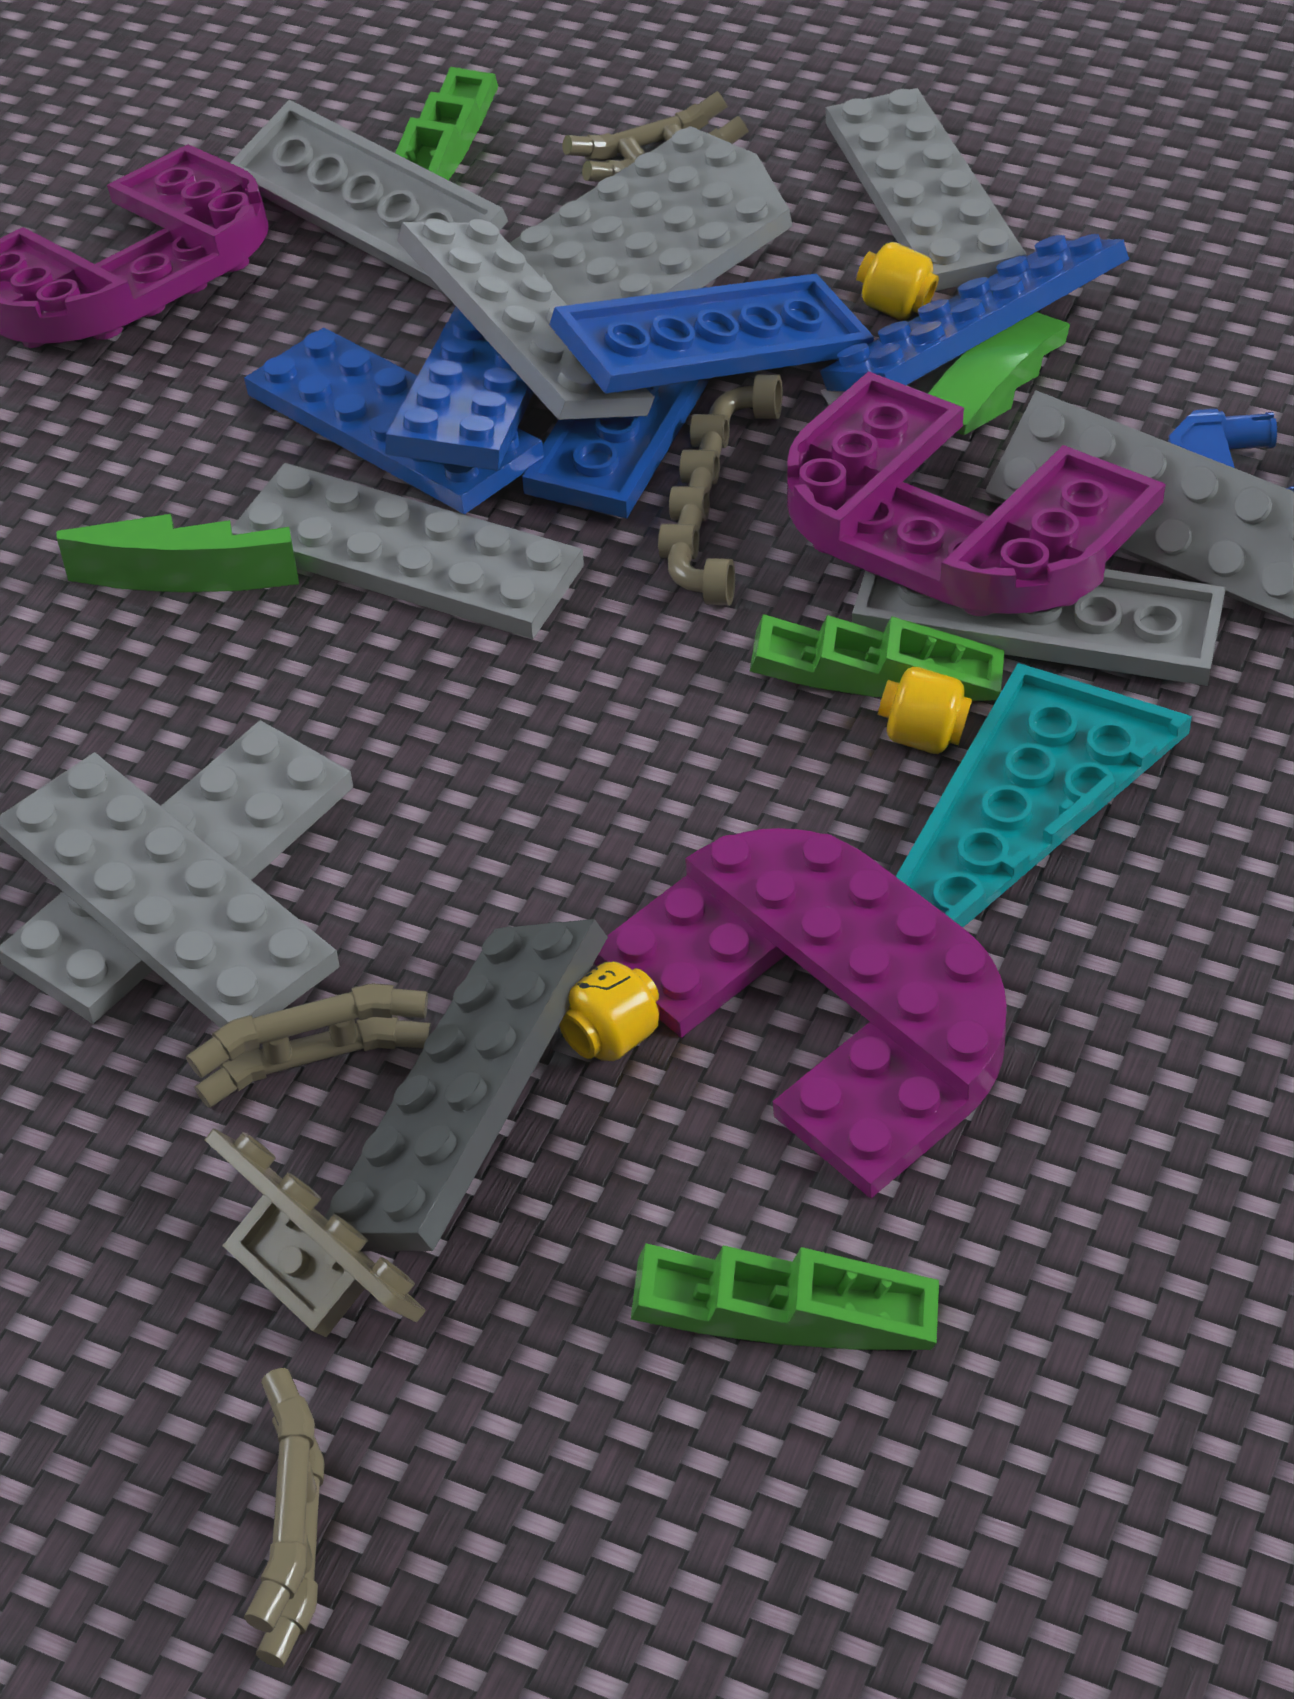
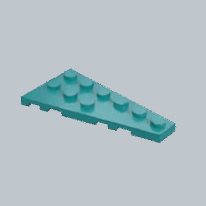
M1017 663L895 877L961 927L966 926L1190 733L1192 716Z

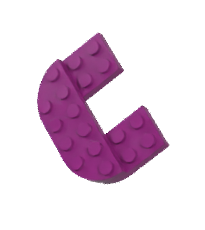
M187 144L107 184L112 203L164 228L114 255L94 264L24 227L0 238V335L8 339L20 341L27 348L40 347L47 343L74 341L92 336L98 340L109 339L121 333L123 330L122 326L141 317L156 315L165 309L166 304L185 294H194L203 290L209 281L224 273L235 272L245 268L249 264V257L260 247L268 232V220L255 178L248 171Z
M869 371L808 423L794 439L788 454L787 507L792 522L798 531L813 544L816 550L830 554L870 573L913 589L920 594L963 608L964 611L974 616H987L992 613H1030L1075 604L1079 598L1094 590L1104 581L1106 561L1164 501L1165 483L1062 445L990 516L904 483L903 481L963 426L964 407Z
M786 828L759 829L722 836L685 858L687 871L685 877L608 934V938L593 964L599 966L604 962L614 961L628 966L631 970L638 968L644 971L652 979L659 993V999L656 1002L659 1020L680 1038L694 1029L786 955L869 1020V1023L772 1102L773 1115L779 1122L871 1199L968 1117L990 1092L1001 1069L1005 1051L1007 1004L1001 976L988 952L969 932L868 855L830 834Z

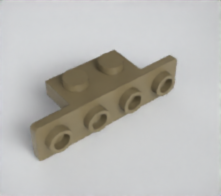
M214 1128L204 1140L263 1194L222 1246L313 1332L327 1337L364 1289L369 1291L389 1310L418 1322L426 1310L408 1294L415 1283L403 1271L383 1257H380L376 1263L361 1251L367 1239L339 1216L333 1214L329 1220L322 1216L315 1209V1206L321 1200L320 1196L290 1173H287L283 1179L269 1167L276 1157L252 1136L242 1132L237 1140Z

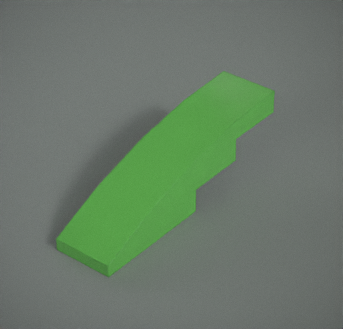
M450 67L440 92H430L420 118L410 117L396 154L450 180L481 127L498 89L495 74Z
M1035 312L966 351L944 373L928 394L964 407L963 426L956 433L966 435L1011 409L1016 388L1038 377L1043 356L1066 343L1070 323Z
M171 514L56 531L68 581L119 589L180 593L243 591L299 584L289 527L233 535L230 520L174 528Z
M763 614L756 629L749 672L809 687L882 697L888 680L900 683L904 672L908 668L920 667L957 678L964 685V697L973 699L972 701L997 700L1002 688L1005 650L891 616L884 632L829 615L826 616L820 631Z
M646 1243L638 1257L631 1320L705 1335L780 1345L853 1350H932L937 1343L939 1280L804 1247L800 1248L793 1261H788L723 1245L714 1260Z

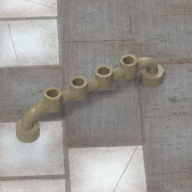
M756 375L753 386L737 387L725 392L715 400L709 414H693L691 419L692 447H699V450H683L681 453L680 478L682 483H689L688 487L673 486L671 488L669 497L671 520L679 521L678 524H661L658 536V549L661 558H668V572L674 582L688 591L703 593L706 605L730 606L735 592V567L732 559L708 558L705 562L704 570L693 568L690 565L691 559H696L698 556L699 530L702 521H707L710 508L709 494L712 484H717L720 471L719 457L722 448H726L728 445L730 417L733 413L743 408H753L756 419H779L783 397L780 375Z

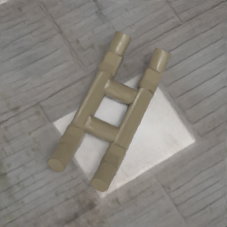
M716 91L699 104L695 103L688 109L675 113V116L612 135L610 133L600 136L566 135L563 139L562 149L565 155L582 156L588 160H606L616 157L618 153H621L625 160H608L606 162L586 161L582 168L583 179L585 181L600 182L634 163L638 156L645 153L641 146L661 140L668 141L675 132L689 126L700 130L709 124L708 121L725 110L727 104L720 93ZM737 116L721 128H715L708 134L733 144L749 133L742 119Z
M371 983L351 988L352 992L254 1018H252V1015L234 1019L213 1032L211 1039L186 1055L189 1065L200 1078H203L220 1066L219 1070L194 1086V1089L202 1102L208 1108H211L235 1090L239 1092L253 1081L267 1078L266 1075L361 1049H364V1051L375 1048L396 1049V1047L424 1049V1043L431 1034V1023L399 1020L397 1016L425 1018L428 1005V991L395 989L394 985ZM326 1026L329 1028V1031L289 1041V1036Z
M278 1368L268 1372L261 1381L274 1413L272 1423L279 1441L273 1543L270 1544L269 1562L260 1577L261 1584L244 1616L245 1621L249 1625L266 1632L256 1651L257 1657L263 1662L278 1668L284 1667L299 1635L305 1633L316 1610L318 1584L314 1581L319 1487L324 1481L325 1464L323 1454L314 1437L315 1424L312 1413L305 1398L299 1395L292 1375L286 1368Z

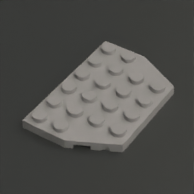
M689 126L675 132L671 139L651 152L638 156L634 163L617 174L601 180L595 188L575 201L564 204L558 212L538 225L525 229L518 238L509 244L525 256L526 262L541 278L547 280L552 285L553 290L567 305L702 288L790 229L792 221L787 204L757 154Z

